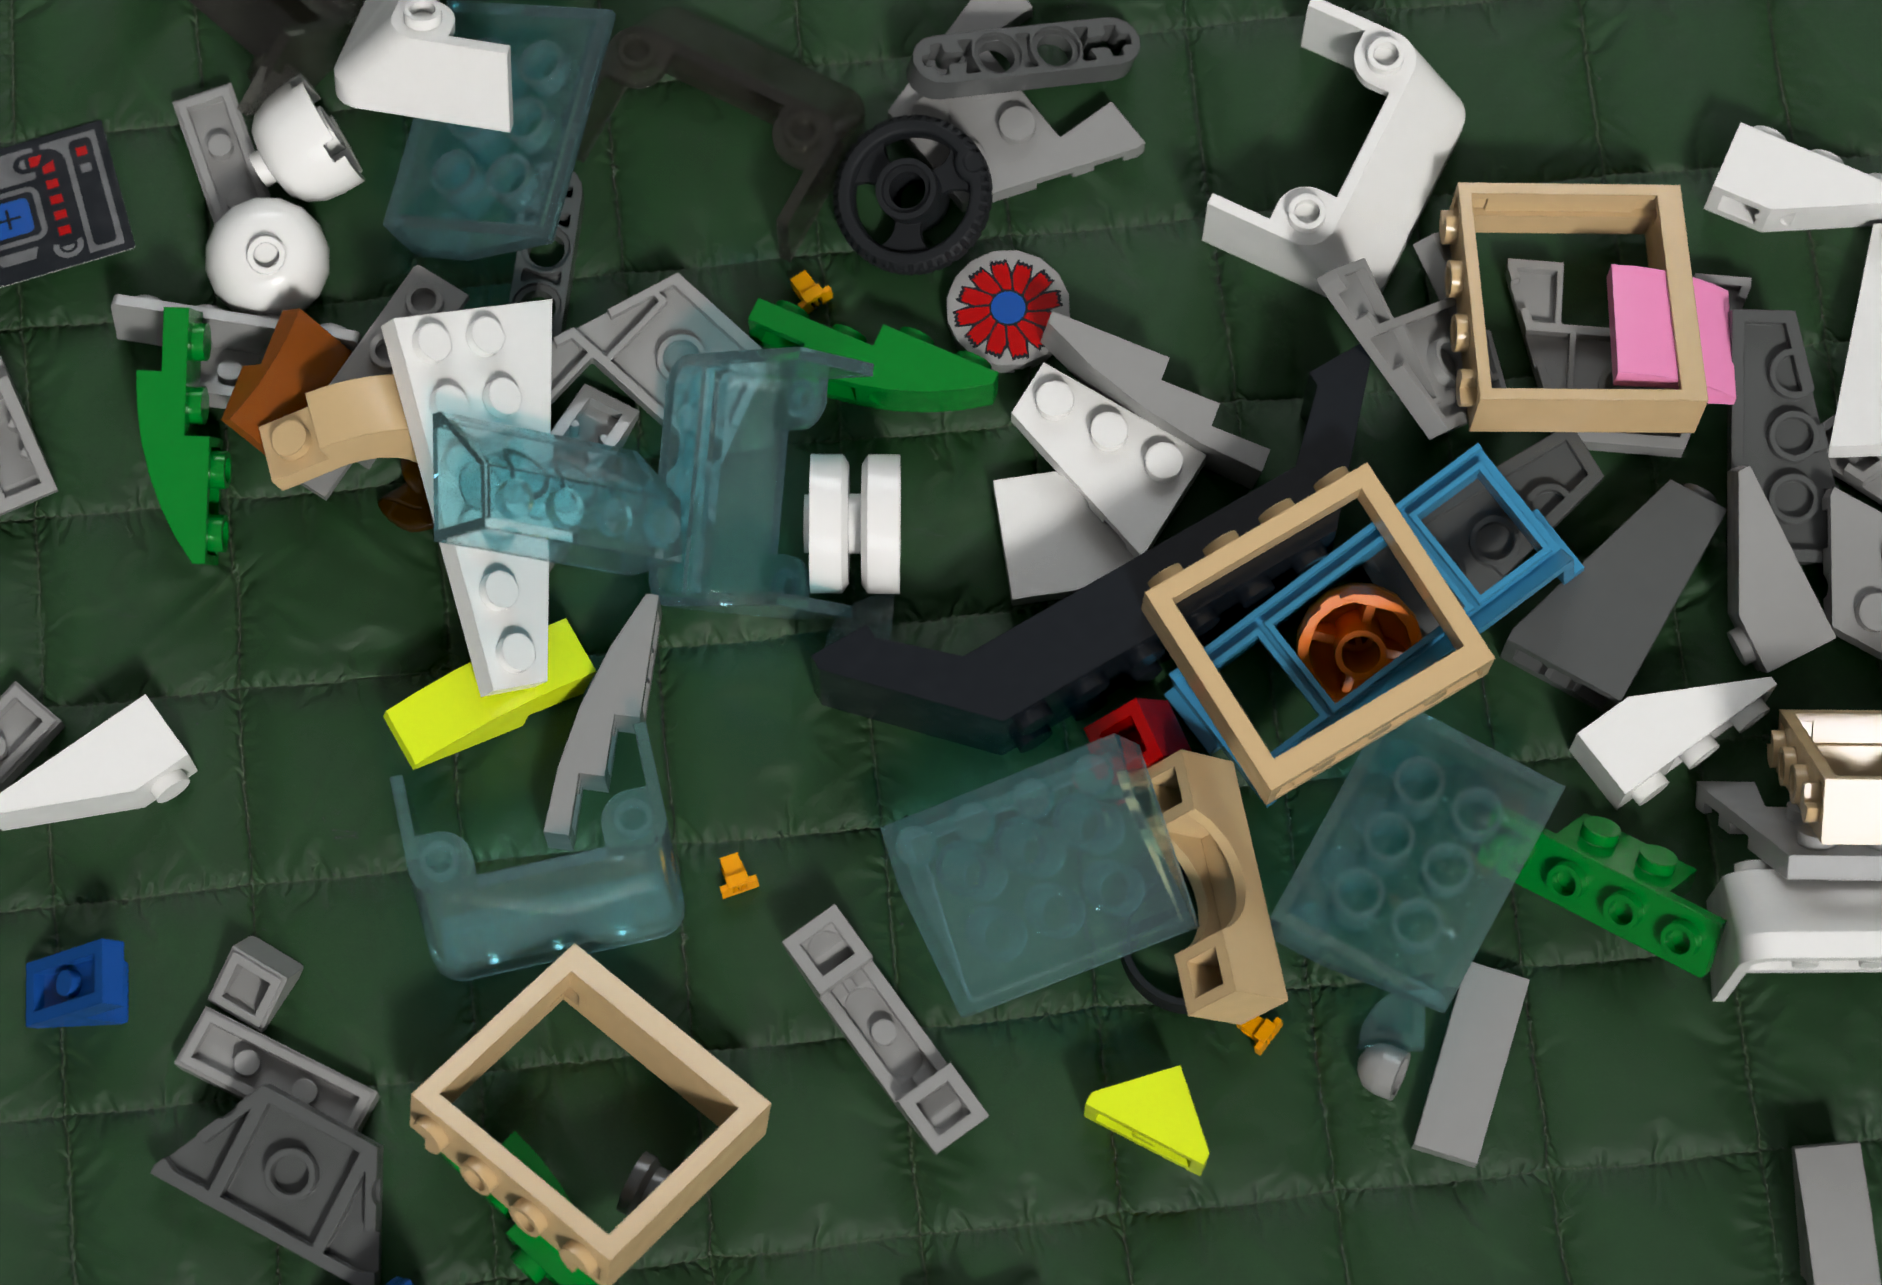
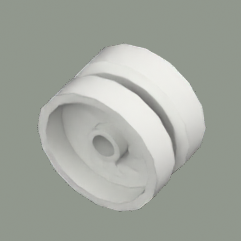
M843 454L810 455L809 494H804L803 513L804 553H809L810 593L842 594L849 584L850 554H861V584L868 594H900V454H868L862 463L861 494H850V466Z

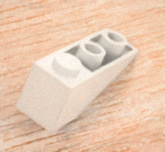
M1740 122L1704 209L1759 232L1873 226V224L1882 223V174H1866L1844 165L1840 157L1829 151L1821 149L1810 151L1786 141V138L1773 128L1761 125L1751 127Z
M1764 677L1630 696L1578 732L1569 751L1616 810L1631 799H1634L1638 806H1641L1655 797L1670 783L1664 775L1684 762L1690 770L1712 755L1720 747L1715 738L1734 726L1739 733H1742L1770 711L1765 702L1777 683L1772 677Z

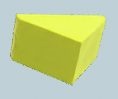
M1181 1065L1091 1092L1085 1103L1084 1117L1201 1176L1207 1164L1209 1150Z

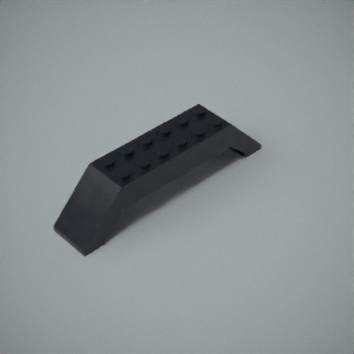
M1358 344L1309 372L1300 413L1307 426L1296 466L964 656L877 638L866 624L811 655L814 692L823 706L1002 756L1016 747L1020 753L1036 748L1053 734L1051 727L1070 716H1073L1075 721H1080L1093 715L1107 704L1108 700L1105 696L1126 684L1131 690L1147 684L1162 672L1163 669L1160 664L1172 658L1141 610L1144 593L1150 589L1147 584L1148 581L1157 573L1175 563H1180L1183 569L1206 557L1203 549L1227 532L1235 530L1240 537L1261 525L1258 520L1259 516L1276 503L1291 498L1294 504L1314 494L1316 492L1313 487L1315 483L1331 471L1342 466H1346L1349 470L1371 362L1370 356L1362 345ZM1341 508L1176 604L1203 648L1217 638L1216 632L1235 621L1238 623L1331 553Z

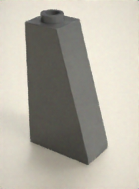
M1670 479L1582 563L1585 568L1583 572L1567 584L1563 585L1561 583L1512 629L1500 658L1605 714L1624 699L1716 533L1727 509L1718 505L1717 499L1706 489L1691 483H1685L1682 486Z

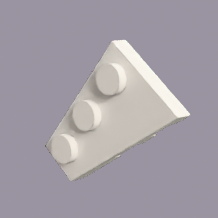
M1046 363L1042 364L1011 412V422L1060 476H1065L1089 502L1088 507L1103 524L1107 522L1127 544L1126 549L1134 558L1152 549L1206 463L1207 455Z

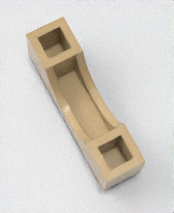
M1181 749L1135 775L1147 833L1161 843L1179 862L1189 879L1198 908L1196 936L1188 948L1175 954V960L1188 1016L1242 1025L1289 1000L1234 762Z

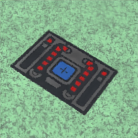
M101 120L0 149V288L136 247Z

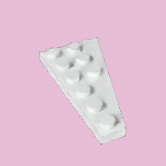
M552 299L393 318L383 324L381 329L480 696L485 697L536 687L548 681Z

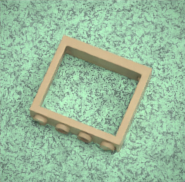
M1458 182L1450 209L1441 210L1439 234L1441 244H1450L1452 260L1447 261L1445 268V293L1447 298H1456L1457 314H1453L1451 319L1450 344L1452 352H1461L1463 369L1457 371L1456 401L1459 407H1467L1469 432L1695 433L1708 403V393L1681 186ZM1476 233L1645 234L1649 268L1666 271L1679 375V389L1492 388Z
M1368 462L1349 472L1346 466L1331 471L1315 483L1313 487L1316 492L1296 504H1294L1291 498L1276 503L1259 516L1258 520L1261 525L1240 537L1235 530L1221 535L1203 549L1206 557L1183 569L1180 563H1175L1157 573L1147 583L1150 589L1144 593L1142 612L1265 805L1270 804L1487 675L1495 659ZM1357 498L1456 651L1283 754L1273 758L1176 604Z
M1779 709L1778 730H1771V744H1767L1768 765L1770 768H1776L1780 785L1786 786L1791 803L1797 804L1801 810L1802 821L1809 823L1821 844L1882 845V710Z
M574 943L411 1094L410 1126L425 1138L426 1150L433 1154L443 1153L460 1168L461 1175L471 1188L484 1196L493 1195L506 1206L513 1221L522 1231L532 1237L540 1235L556 1248L563 1263L572 1273L579 1268L598 1285H613L766 1134L771 1102ZM562 1000L571 1005L719 1127L609 1235L452 1104Z

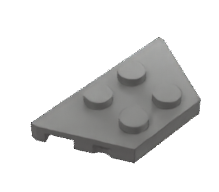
M1833 487L1826 490L1822 498V511H1827L1828 547L1823 549V575L1828 583V592L1823 599L1824 614L1837 637L1882 660V512Z

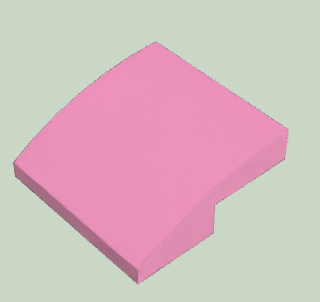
M1611 264L1607 275L1613 386L1679 389V375L1666 271L1640 266ZM1692 277L1708 393L1707 404L1734 405L1736 401V385L1731 355L1728 314L1730 312L1729 291L1713 283Z

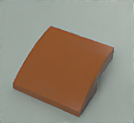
M302 309L282 310L261 364L245 365L242 367L221 420L265 455L259 427L308 407L305 393L328 386L352 354V351Z

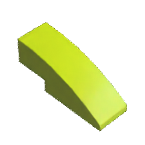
M565 618L548 625L547 682L533 688L481 697L472 663L469 662L385 711L383 717L412 770H415L520 728L524 725L529 715L583 694L595 675L596 669L568 620Z

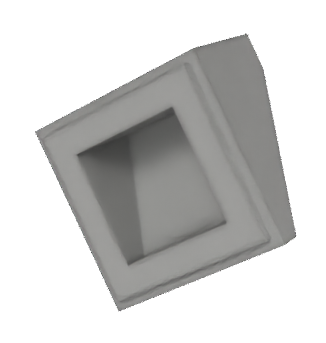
M249 936L232 946L207 1000L262 1033L266 1030L298 981L304 966L261 939Z

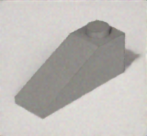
M1737 466L1727 471L1728 616L1735 627L1727 632V636L1735 654L1744 666L1753 663L1757 671L1769 673L1837 637L1751 466Z

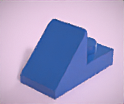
M102 938L26 963V1027L56 1028L120 1025L128 1022L129 966L124 960L123 941Z

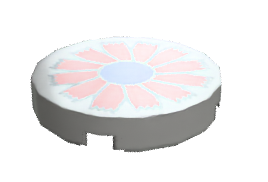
M1019 250L992 251L971 260L954 278L947 296V326L957 349L979 355L991 364L992 370L999 373H1014V369H1024L1029 366L1031 369L1045 363L1053 354L1040 340L1052 311L1070 318L1069 293L1059 273L1041 258Z

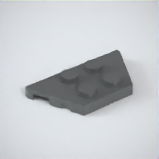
M265 1084L241 1100L237 1107L223 1117L214 1120L199 1131L196 1137L153 1166L150 1174L350 1284H381L384 1145L274 1085Z

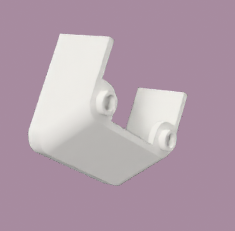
M365 0L334 66L335 92L341 102L358 109L510 133L513 127L511 46L453 37L455 34V15L447 5L439 2V0Z
M1310 0L1307 7L1301 47L1354 70L1357 79L1365 87L1387 98L1337 197L1314 187H1297L1281 197L1269 219L1212 193L1207 203L1202 241L1325 297L1327 296L1320 288L1316 278L1334 268L1365 258L1381 293H1383L1461 135L1465 121V108L1456 93L1404 36L1325 0Z
M1746 860L1734 864V872L1724 875L1707 899V910L1727 920L1710 969L1712 1002H1725L1746 973L1882 972V881L1787 880L1763 860Z

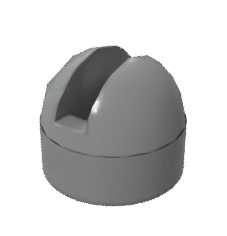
M1376 1044L1367 1048L1359 1057L1357 1072L1362 1085L1372 1094L1392 1101L1405 1078L1411 1053L1387 1044Z

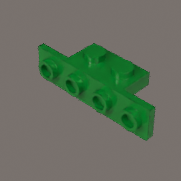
M1501 805L1494 809L1479 857V863L1483 867L1697 977H1703L1710 971L1727 920L1682 898L1691 891L1698 869L1678 860L1675 853L1665 847L1646 844L1622 832L1615 822L1604 817L1590 816L1584 813L1558 833H1554Z

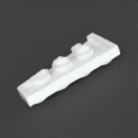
M1882 223L1873 224L1829 445V458L1882 456Z

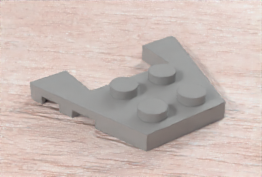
M970 0L946 34L1018 27L1032 17L1033 6L1028 0ZM989 51L979 54V58L986 68L994 72L1005 71ZM961 56L959 63L965 62L964 56ZM934 60L927 61L926 66L935 67L938 75L946 74L947 69H938ZM908 83L888 110V120L903 115H928L945 120L968 135L980 149L989 167L993 185L992 203L1037 189L1038 183L1070 174L1072 177L1094 171L1095 165L1121 157L1123 161L1136 158L1145 149L1144 140L1112 102L1102 107L1063 136L1057 135L1022 91L939 100L919 95ZM925 138L904 139L918 159L931 170L941 166L951 151L947 146L934 140ZM963 191L949 193L950 198L962 212L966 211L970 193Z
M1439 232L1431 234L1413 244L1440 300L1439 302L1394 318L1365 258L1334 268L1316 278L1324 294L1429 440L1468 424L1467 407H1459L1456 401L1457 371L1463 369L1461 352H1452L1450 344L1451 319L1453 314H1457L1456 298H1447L1445 293V268L1447 261L1452 260L1450 244H1441ZM1486 330L1492 388H1506L1491 331Z
M1508 258L1505 267V278L1538 388L1664 389L1613 386L1610 328L1569 325L1561 322L1564 263ZM1695 273L1694 275L1695 278L1728 290L1730 311L1743 308L1751 289L1752 278ZM1577 432L1588 450L1681 458L1691 433Z
M677 272L612 306L607 310V313L576 329L572 327L553 337L551 405L590 364H594L687 449L645 492V499L687 535L696 523L771 356Z
M1697 781L1696 808L1703 814L1712 813V809L1719 813L1718 826L1728 834H1746L1748 836V849L1787 880L1882 881V845L1821 844L1809 823L1802 821L1801 810L1797 804H1792L1789 801L1787 807L1765 806L1755 782Z

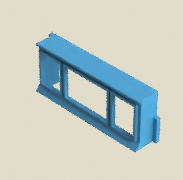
M1479 443L1475 444L1395 504L1454 596L1464 607V611L1479 634L1483 633L1556 577L1565 585L1585 570L1582 563L1538 509H1535L1533 512L1485 454ZM1477 478L1537 551L1535 555L1481 595L1421 521ZM1373 522L1204 647V650L1219 672L1261 641L1318 714L1316 719L1270 752L1273 758L1283 754L1456 651L1441 626H1438L1335 704L1277 630L1279 626L1388 546ZM1177 667L1169 673L1174 687L1164 693L1165 698L1208 754L1211 756L1221 749L1228 759L1234 762L1235 768L1264 804ZM1276 799L1275 801L1271 802L1270 804L1265 805V807L1268 808V807L1271 806L1273 803H1275V802L1277 801V799Z

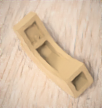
M394 374L351 379L305 393L308 407L259 427L271 480L282 491L340 467L363 460L401 458L417 463Z

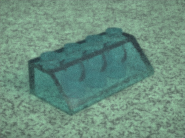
M442 411L433 414L434 542L626 576H633L682 563L681 500L637 451Z

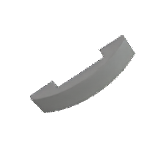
M835 904L782 941L781 944L840 1032L890 1100L935 1156L989 1117V1114L951 1062L947 1064L872 961L873 955Z

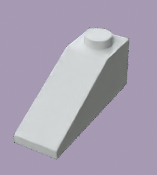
M144 694L0 793V829L6 831L147 807L155 800L158 803H164L184 791L190 783L189 777L198 772V770L147 695Z

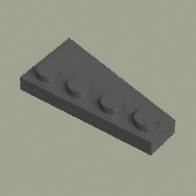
M1732 309L1728 314L1731 355L1735 371L1736 401L1734 405H1727V471L1737 466L1750 465L1799 564L1823 566V549L1828 547L1827 511H1822V498L1826 490L1833 487L1839 489V485H1835L1827 453L1829 445L1824 424H1820L1813 396L1815 388L1796 311ZM1726 514V563H1727V514Z
M1554 432L1497 466V469L1533 512L1535 509H1538L1553 529L1604 478L1602 471L1577 432ZM1478 478L1421 520L1480 595L1507 576L1534 549ZM1388 546L1359 567L1370 584H1376L1396 593L1416 615L1423 638L1440 626Z

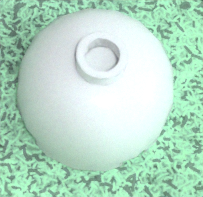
M300 73L279 85L259 105L254 114L251 131L257 150L248 155L266 187H270L278 182L294 198L307 202L327 201L363 183L365 178L362 176V168L332 115L328 116L321 106H315L314 103L321 98L307 78Z
M255 197L233 206L215 223L206 244L205 270L215 294L233 312L258 316L262 314L280 316L282 310L300 308L305 311L320 296L330 272V248L320 224L303 207L282 198Z

